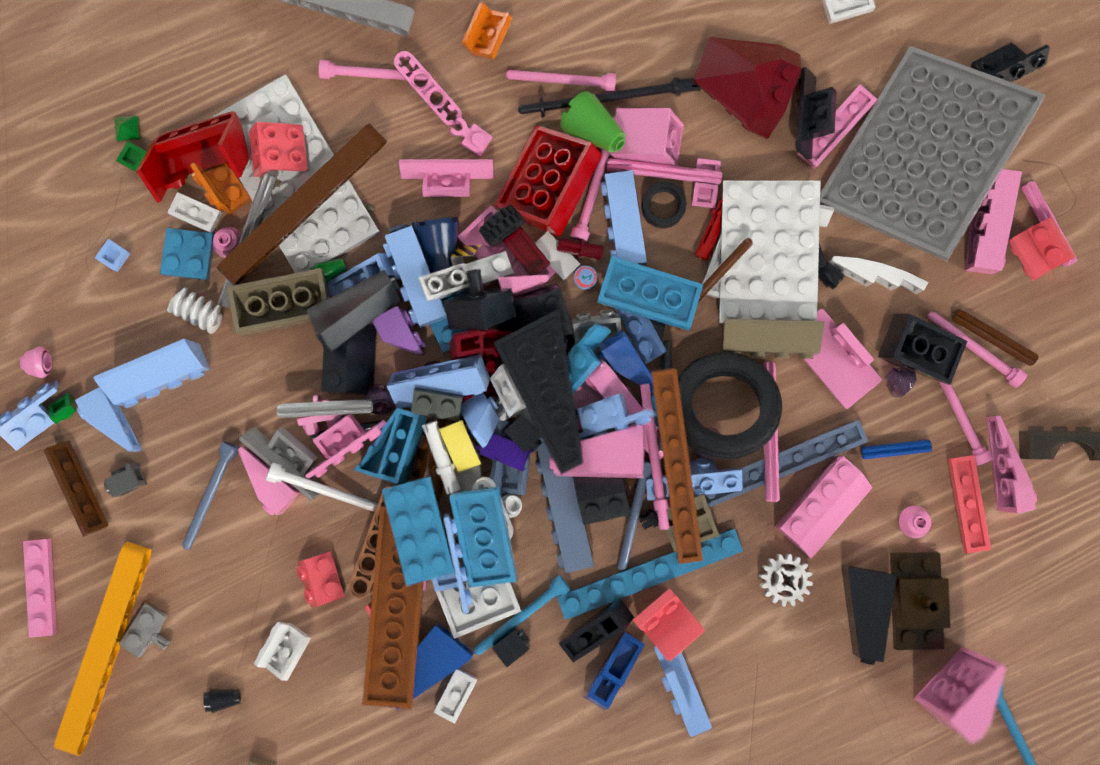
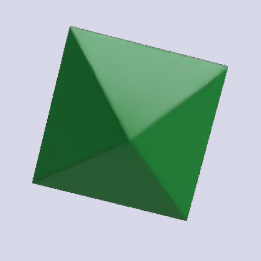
M138 116L114 118L117 142L140 139Z

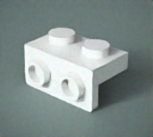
M277 622L270 631V636L265 645L260 649L254 665L268 669L282 681H288L311 637L292 623Z

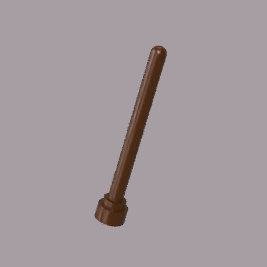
M744 239L703 283L698 303L752 246V239Z

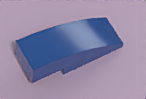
M623 632L597 673L584 698L603 710L609 709L620 687H623L645 644L630 634Z

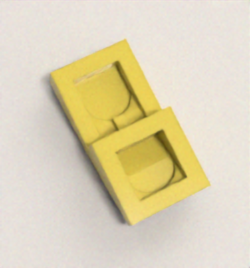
M463 420L440 429L442 438L458 473L481 464Z

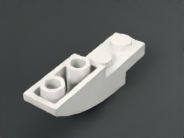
M506 251L468 264L462 263L419 277L418 279L426 300L441 299L469 291L465 274L469 270L481 269L483 286L498 280L500 277L513 275L514 272Z

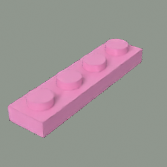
M860 84L836 110L835 133L813 139L812 159L806 160L800 153L797 155L815 170L878 99Z
M51 539L23 541L29 638L52 636L57 634Z

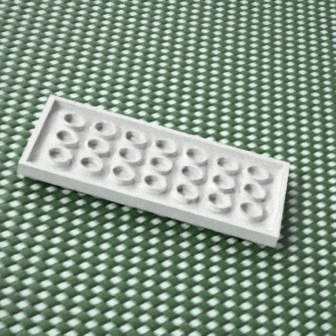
M286 74L215 115L218 116L234 111L241 120L250 158L242 177L239 179L252 201L254 200L261 177H253L248 135L250 128L256 122L300 124L303 126L308 169L306 171L269 170L267 172L281 180L280 187H275L272 190L263 215L264 221L334 156ZM348 180L285 239L279 247L294 272L299 273L309 271L311 267L315 266V263L335 260L379 234L380 231Z

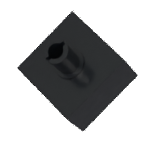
M481 269L465 272L469 292L444 301L449 329L486 330L516 317L511 288L484 289Z

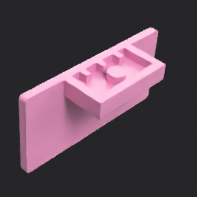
M819 309L817 311V321H824L821 350L818 355H814L813 359L803 360L843 408L848 409L879 384L882 379L870 366V363L874 361L873 357L844 323L836 325L824 309Z

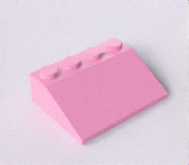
M962 646L914 699L937 721L973 744L985 735L986 729L991 724L1006 668L1002 664Z

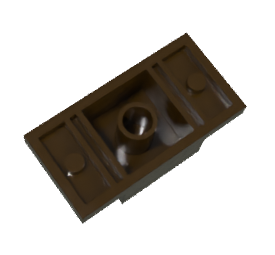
M940 552L890 553V572L897 575L892 603L893 648L895 650L944 649L943 628L951 627L949 579L941 577Z

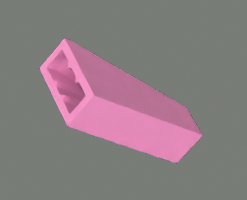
M638 425L580 441L583 464L561 475L550 455V469H553V473L556 476L644 478V426Z

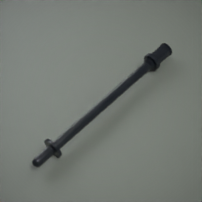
M674 77L670 83L595 95L603 103L670 92L675 96H680L681 93L701 91V88L693 82L694 77L683 79ZM539 96V103L521 105L518 107V113L523 115L540 112L541 118L545 117V111L570 108L569 103L573 98L544 102L542 96Z

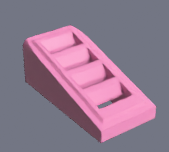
M547 275L500 277L498 281L501 288H511L512 295L516 296L548 285L549 278Z

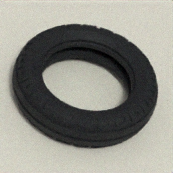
M713 353L695 360L678 376L686 442L698 452L720 459L741 458L761 449L775 434L782 416L781 393L772 375L757 361L737 353ZM720 376L733 377L745 382L755 392L759 401L760 414L756 422L747 430L733 435H722L705 428L697 420L692 409V397L702 383Z

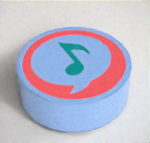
M581 266L575 271L574 283L579 289L589 290L595 286L597 273L592 267Z

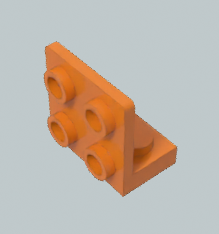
M195 163L190 165L194 171L191 174L199 186L202 185L207 191L204 193L205 197L219 211L224 210L230 215L252 201L240 179L236 177L232 169L228 168L226 163L214 166L207 172Z

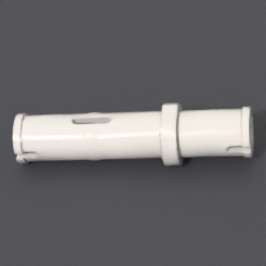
M437 420L422 425L438 467L436 472L442 478L446 494L459 491L461 487L454 472L455 465L450 461L437 425Z

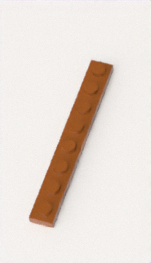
M676 368L651 371L678 563L703 561Z

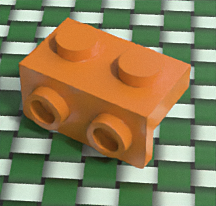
M480 2L464 34L462 44L472 55L494 60L513 18L509 13L490 10L485 3Z

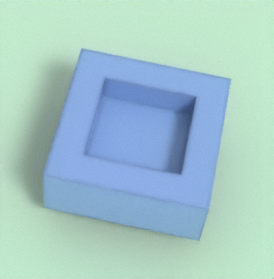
M108 239L95 259L113 271L118 272L131 253Z

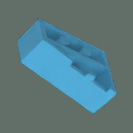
M396 408L382 428V434L368 448L367 454L360 464L356 465L354 471L395 484L407 483L418 448V441L423 432L422 425L425 424L427 417Z

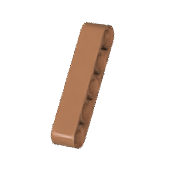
M399 484L388 485L384 489L398 486ZM383 492L349 584V591L355 598H364L373 591L374 569H368L364 562L366 557L376 559L377 546L373 543V536L378 534L380 506H386ZM358 580L366 582V592H361L357 589Z

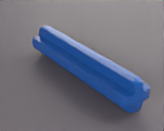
M918 440L861 447L860 453L862 459L927 453L932 451V443L930 440Z

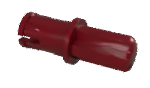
M559 238L556 243L558 252L573 254L577 258L583 256L600 260L603 256V245L585 243L582 239L575 241Z

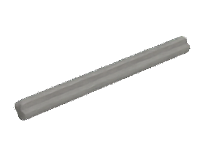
M268 173L262 174L238 245L261 224L276 181L275 176ZM227 278L218 300V304L224 307H230L227 287L233 286Z

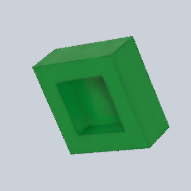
M127 141L116 162L136 172L147 151Z
M68 392L48 405L49 418L55 424L70 418L76 411L75 398Z

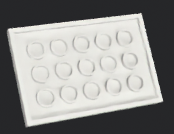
M723 181L721 264L744 239H752L753 244L720 280L719 323H724L725 319L817 321L820 181Z

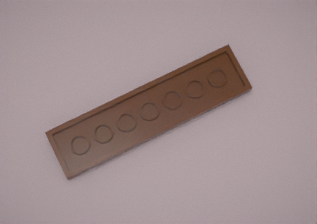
M380 506L362 705L412 709L424 581L406 586L386 506Z

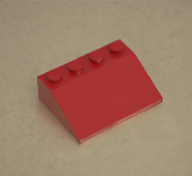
M536 125L494 206L501 210L504 207L506 208L507 205L512 204L523 217L524 222L542 231L561 237L603 155L592 142Z

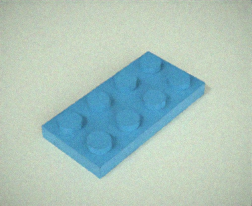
M611 256L597 303L689 331L703 284Z
M431 477L383 489L382 492L406 586L455 573Z
M499 487L452 493L450 501L469 588L516 582L518 576Z

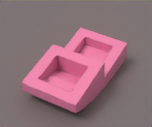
M697 158L696 168L720 171L721 161ZM694 182L692 206L715 208L718 185Z

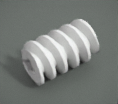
M186 287L176 293L168 305V313H173L176 317L182 316L184 321H190L194 326L199 325V328L202 330L207 329L209 334H213L219 328L223 319V315L220 313L221 305H217L212 309L213 301L210 300L204 305L205 297L203 296L199 297L196 301L197 294L192 292L187 296L188 288Z

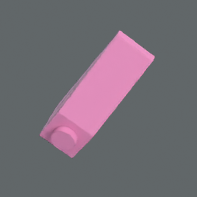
M241 446L238 452L258 500L263 503L262 508L271 515H274V513L276 515L283 514L301 492L292 484L281 481V483L266 481L270 466L248 447Z

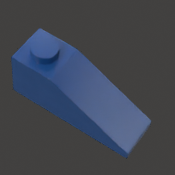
M624 330L599 345L602 351L599 354L601 360L608 365L610 364L614 371L638 385L649 384L650 391L654 393L651 372Z

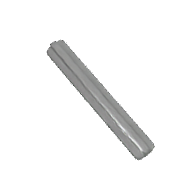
M370 399L290 403L277 406L279 418L363 414L373 411V403Z

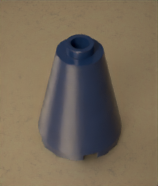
M458 217L426 220L419 223L413 222L412 227L430 274L453 267L451 256L457 250Z

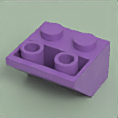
M396 306L373 320L382 341L389 346L420 356L425 354L422 348L426 345L417 331H413L412 327L415 324H413L410 314L406 310L402 311Z

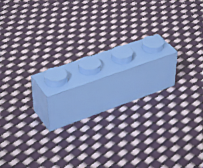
M633 170L605 174L604 182H600L602 196H606L607 204L604 205L605 219H610L611 227L607 228L609 242L613 241L614 250L610 251L611 256L645 266L647 260Z
M410 226L385 235L387 243H384L383 246L387 257L393 256L396 265L391 267L396 280L401 278L404 287L400 288L404 301H410L413 308L409 310L413 324L418 323L419 327L422 328L446 319L447 316L441 300L427 301L418 278L430 274L413 227Z
M481 354L394 372L391 374L387 388L396 408H412L415 388L462 396L478 395L487 390L490 377Z

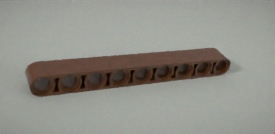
M370 123L367 124L218 264L217 269L233 285L240 283L387 143V140Z

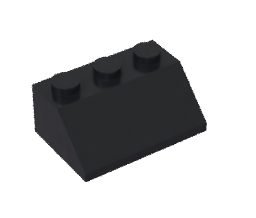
M366 325L329 353L323 349L321 392L374 395L377 329L375 325Z

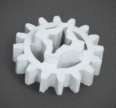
M786 553L784 559L781 554H777L776 561L769 558L770 565H762L766 572L765 574H759V577L764 579V582L759 585L761 588H767L764 595L766 597L772 595L771 601L773 603L778 602L780 599L781 606L785 607L787 601L790 605L795 606V599L803 602L802 594H810L806 587L813 585L812 582L807 580L808 577L812 576V573L805 571L808 567L807 563L799 564L801 558L796 556L792 560V555ZM782 564H791V565H793L794 567H793V568L790 567L789 569H784L781 565H782ZM774 572V579L771 582V575ZM781 573L788 576L787 580L790 586L783 583L784 578ZM801 577L800 586L798 587V579ZM783 590L788 591L790 595H779L777 593H781Z

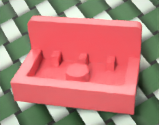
M331 551L298 561L297 575L304 583L305 590L303 593L307 604H310L311 607H318L345 597Z

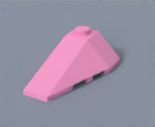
M1001 416L986 417L989 447L994 458L991 460L997 511L1024 513L1036 510V492L1033 490L1031 480Z

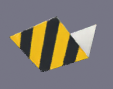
M481 245L459 246L451 256L452 265L456 266L464 263L463 256H473Z

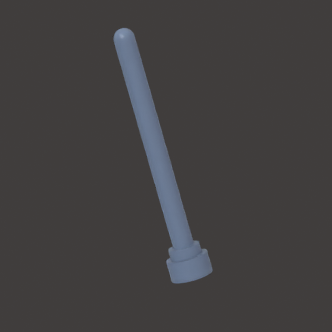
M222 441L219 448L220 460L183 541V549H191L228 463L234 457H237L240 447Z
M644 459V478H638L631 515H629L618 562V569L620 571L627 569L646 489V478L651 477L652 474L651 463L647 459Z

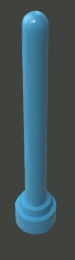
M560 575L554 578L547 591L475 646L474 653L481 655L553 597L564 596L571 589Z
M1001 684L996 706L1025 765H1036L1002 696L1004 686Z

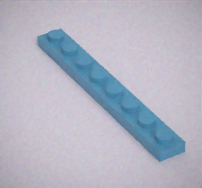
M729 529L719 533L718 537L701 542L703 561L679 564L677 551H673L569 591L564 596L560 595L557 599L565 620L743 552L735 529Z

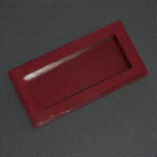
M522 227L503 240L505 246L529 275H538L551 264Z

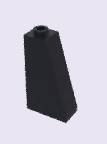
M383 270L306 309L316 336L327 353L336 349L400 301L396 292L400 288L394 276L389 278L386 271Z
M842 565L852 652L860 658L862 663L875 665V661L884 663L897 575Z

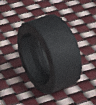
M665 181L655 183L648 188L643 196L641 205L643 217L656 228L665 229L673 227L681 220L686 211V196L682 189L674 183ZM657 193H670L677 200V211L670 218H658L651 211L650 202Z

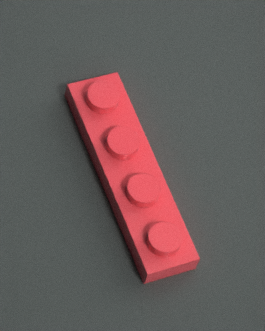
M975 455L948 458L964 553L991 550Z

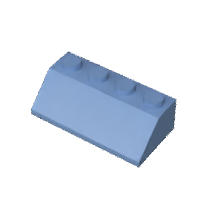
M182 339L94 376V380L114 405L129 408L137 405L139 399L144 397L150 399L160 395V391L165 388L170 390L183 385L182 381L189 378L190 380H195L203 377L204 372L210 370L201 345L187 339Z

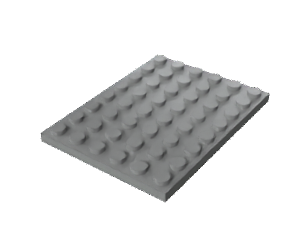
M910 46L822 189L820 205L834 207V212L944 261H948L1043 103L1045 94Z

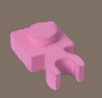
M456 118L455 121L460 124L461 129L456 131L454 128H450L449 133L453 136H461L463 139L460 144L476 156L481 157L493 137L476 124H472L468 128L464 119Z

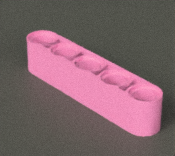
M600 359L601 363L585 380L596 396L603 400L617 394H623L629 416L643 411V408L609 365ZM636 423L633 424V425H630L629 428H630V427L637 426ZM644 424V456L648 460H650L646 427ZM655 424L656 436L658 439L660 438V431ZM659 451L660 459L663 457L662 451Z

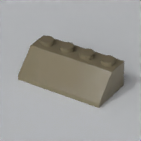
M322 268L227 287L235 334L243 337L310 324L311 321L306 309L331 297Z
M725 319L722 325V352L751 354V358H765V354H775L777 359H788L789 355H799V359H813L814 355H818L821 350L824 321Z

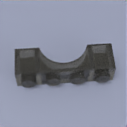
M1028 426L1027 431H1019L1020 459L1054 460L1056 453L1063 445L1073 442L1084 449L1090 461H1100V427L1099 432H1091V427H1075V431H1068L1066 426H1053L1052 431H1044V426Z

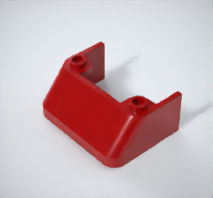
M231 111L165 132L156 137L136 170L157 203L161 202L167 189H178L186 183L185 180L188 175L194 172L190 166L192 163L197 164L203 170L226 163L228 168L233 170L237 178L242 177L250 157L241 120L236 112Z

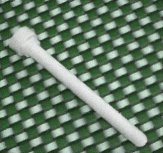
M272 462L268 471L266 481L272 483L284 481L373 512L376 511L378 505L376 502L285 472V469L281 468L282 465Z

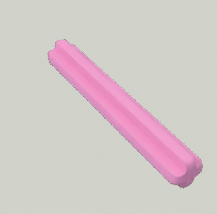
M1031 181L1023 185L1022 191L1039 222L1052 216L1068 243L1036 182ZM1075 256L1074 259L1064 263L1063 265L1069 266L1077 261V257Z

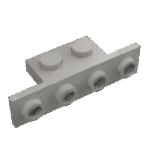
M255 427L239 439L269 466H271L272 462L282 465L281 468L285 469V472L306 478L305 475L318 458L283 427L276 431L271 440ZM312 476L311 478H309V480H312V481H315V482H317V483H320V482H319L317 479H315L313 476ZM293 485L310 501L320 494Z

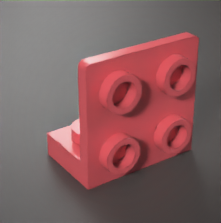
M256 122L250 128L248 135L253 177H262V174L267 173L269 170L306 171L308 169L302 125Z
M1052 216L1009 239L1011 251L1014 255L1018 256L1023 264L1022 269L1032 281L1075 258L1074 253Z
M670 588L633 619L636 625L645 632L669 662L705 632L702 625Z

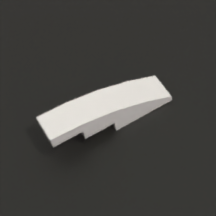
M833 256L827 261L842 269V273L865 287H868L875 281L889 290H894L901 285L917 294L924 291L929 283L906 271L870 260Z

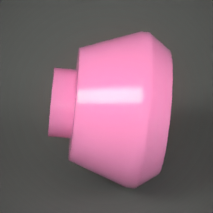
M224 227L217 231L213 238L215 252L225 258L238 246L242 233L234 227Z
M38 346L24 353V356L20 359V366L26 374L42 379L51 373L52 357L46 348Z
M909 506L899 516V527L908 537H923L931 528L930 514L920 506Z

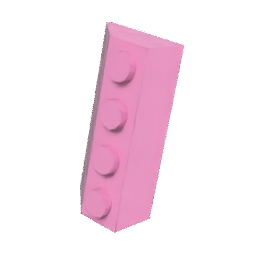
M835 456L775 525V528L812 559L873 487L863 473L844 456Z

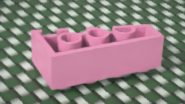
M1002 169L969 226L965 271L994 274L1002 271V268L1005 266V254L1022 175L1021 171Z

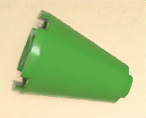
M584 91L571 100L569 103L571 108L568 113L563 112L560 122L561 129L565 133L592 142L594 146L610 153L620 151L625 145V133L595 94Z

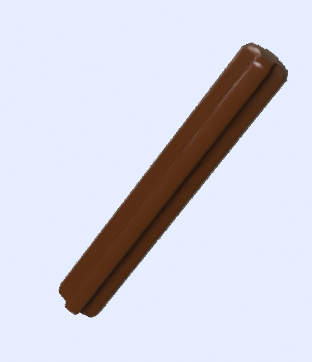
M958 309L952 316L954 322L1028 366L1034 365L1037 362L1038 354L964 310Z

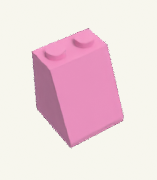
M670 108L616 109V116L613 119L625 133V145L620 151L610 153L615 159L678 166L684 124Z

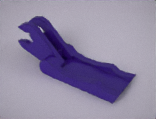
M467 430L468 435L474 437V435L472 434V432H470V431ZM492 434L488 444L483 448L473 444L474 448L479 450V454L520 471H524L529 453L531 454L530 450L524 453L515 442L496 434Z

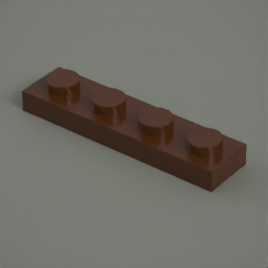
M70 441L47 447L44 453L82 536L84 537L107 528L109 525Z

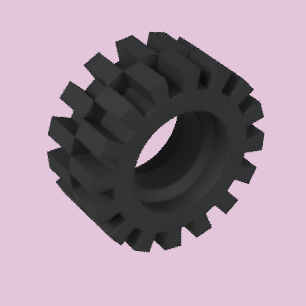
M512 204L507 205L506 208L504 207L497 211L493 217L491 216L488 221H485L483 226L480 227L479 232L488 244L494 247L520 228L524 223V219Z

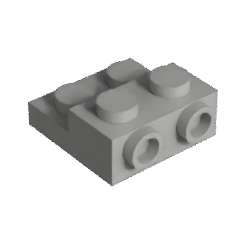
M614 310L600 311L598 316H590V313L577 314L576 319H572L575 345L580 342L586 335L587 330L594 326L595 323L608 327L611 331L601 343L621 332L619 314L614 313ZM600 346L593 351L599 360L601 359L599 354L602 352Z

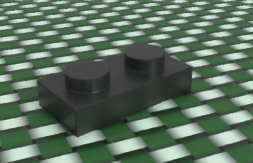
M415 388L411 413L459 421L463 396Z

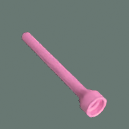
M320 60L319 62L320 79H330L335 77V75L405 80L398 70L337 66L335 63H331L330 60ZM421 74L416 76L414 81L427 82L428 80L425 75Z
M508 70L505 74L506 78L511 80L599 86L601 89H605V92L615 91L616 73H607V75H602V77Z
M603 149L600 152L603 156L594 171L579 223L572 228L570 238L575 241L582 239L587 243L590 232H588L589 227L587 226L610 152Z
M934 311L927 314V318L941 329L968 341L966 347L1004 374V378L1010 386L1017 388L1024 382L1028 375L1020 368L1009 367Z
M939 382L973 450L971 453L975 455L976 466L994 459L990 450H986L985 446L982 447L952 385Z

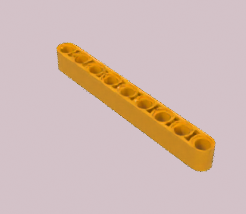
M128 541L121 548L55 739V749L79 756L87 745L120 649L119 643L124 637L151 558L152 550L150 548Z

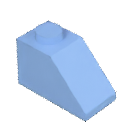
M483 392L463 402L461 413L470 431L482 448L488 444L500 420L495 411L499 407L491 396L487 398Z

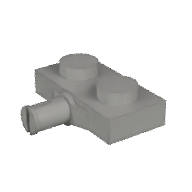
M145 603L119 645L137 658L142 657L148 646L152 643L165 650L169 646L170 641L161 636L160 631L168 615L151 603Z

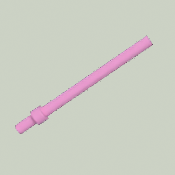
M640 385L643 411L647 409L653 410L650 385ZM654 417L650 418L651 422L645 424L656 499L653 503L654 510L658 514L659 528L664 530L669 529L667 515L669 504L668 499H665Z

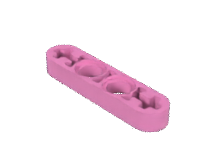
M399 52L394 59L398 72L446 126L451 128L459 126L460 124L452 119L446 120L448 115L444 109L441 113L438 110L444 108L447 102H449L450 105L447 108L450 112L454 113L456 111V118L460 117L463 119L460 108L410 52ZM402 58H404L405 60H407L408 58L411 59L409 61V64L413 68V70H415L412 74L407 69V67H400V60ZM425 75L428 80L427 84L424 87L416 86L414 83L416 76ZM434 92L441 93L443 96V101L439 105H434L430 102V96Z

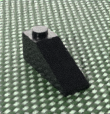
M619 598L559 642V645L574 663L624 631L634 616Z

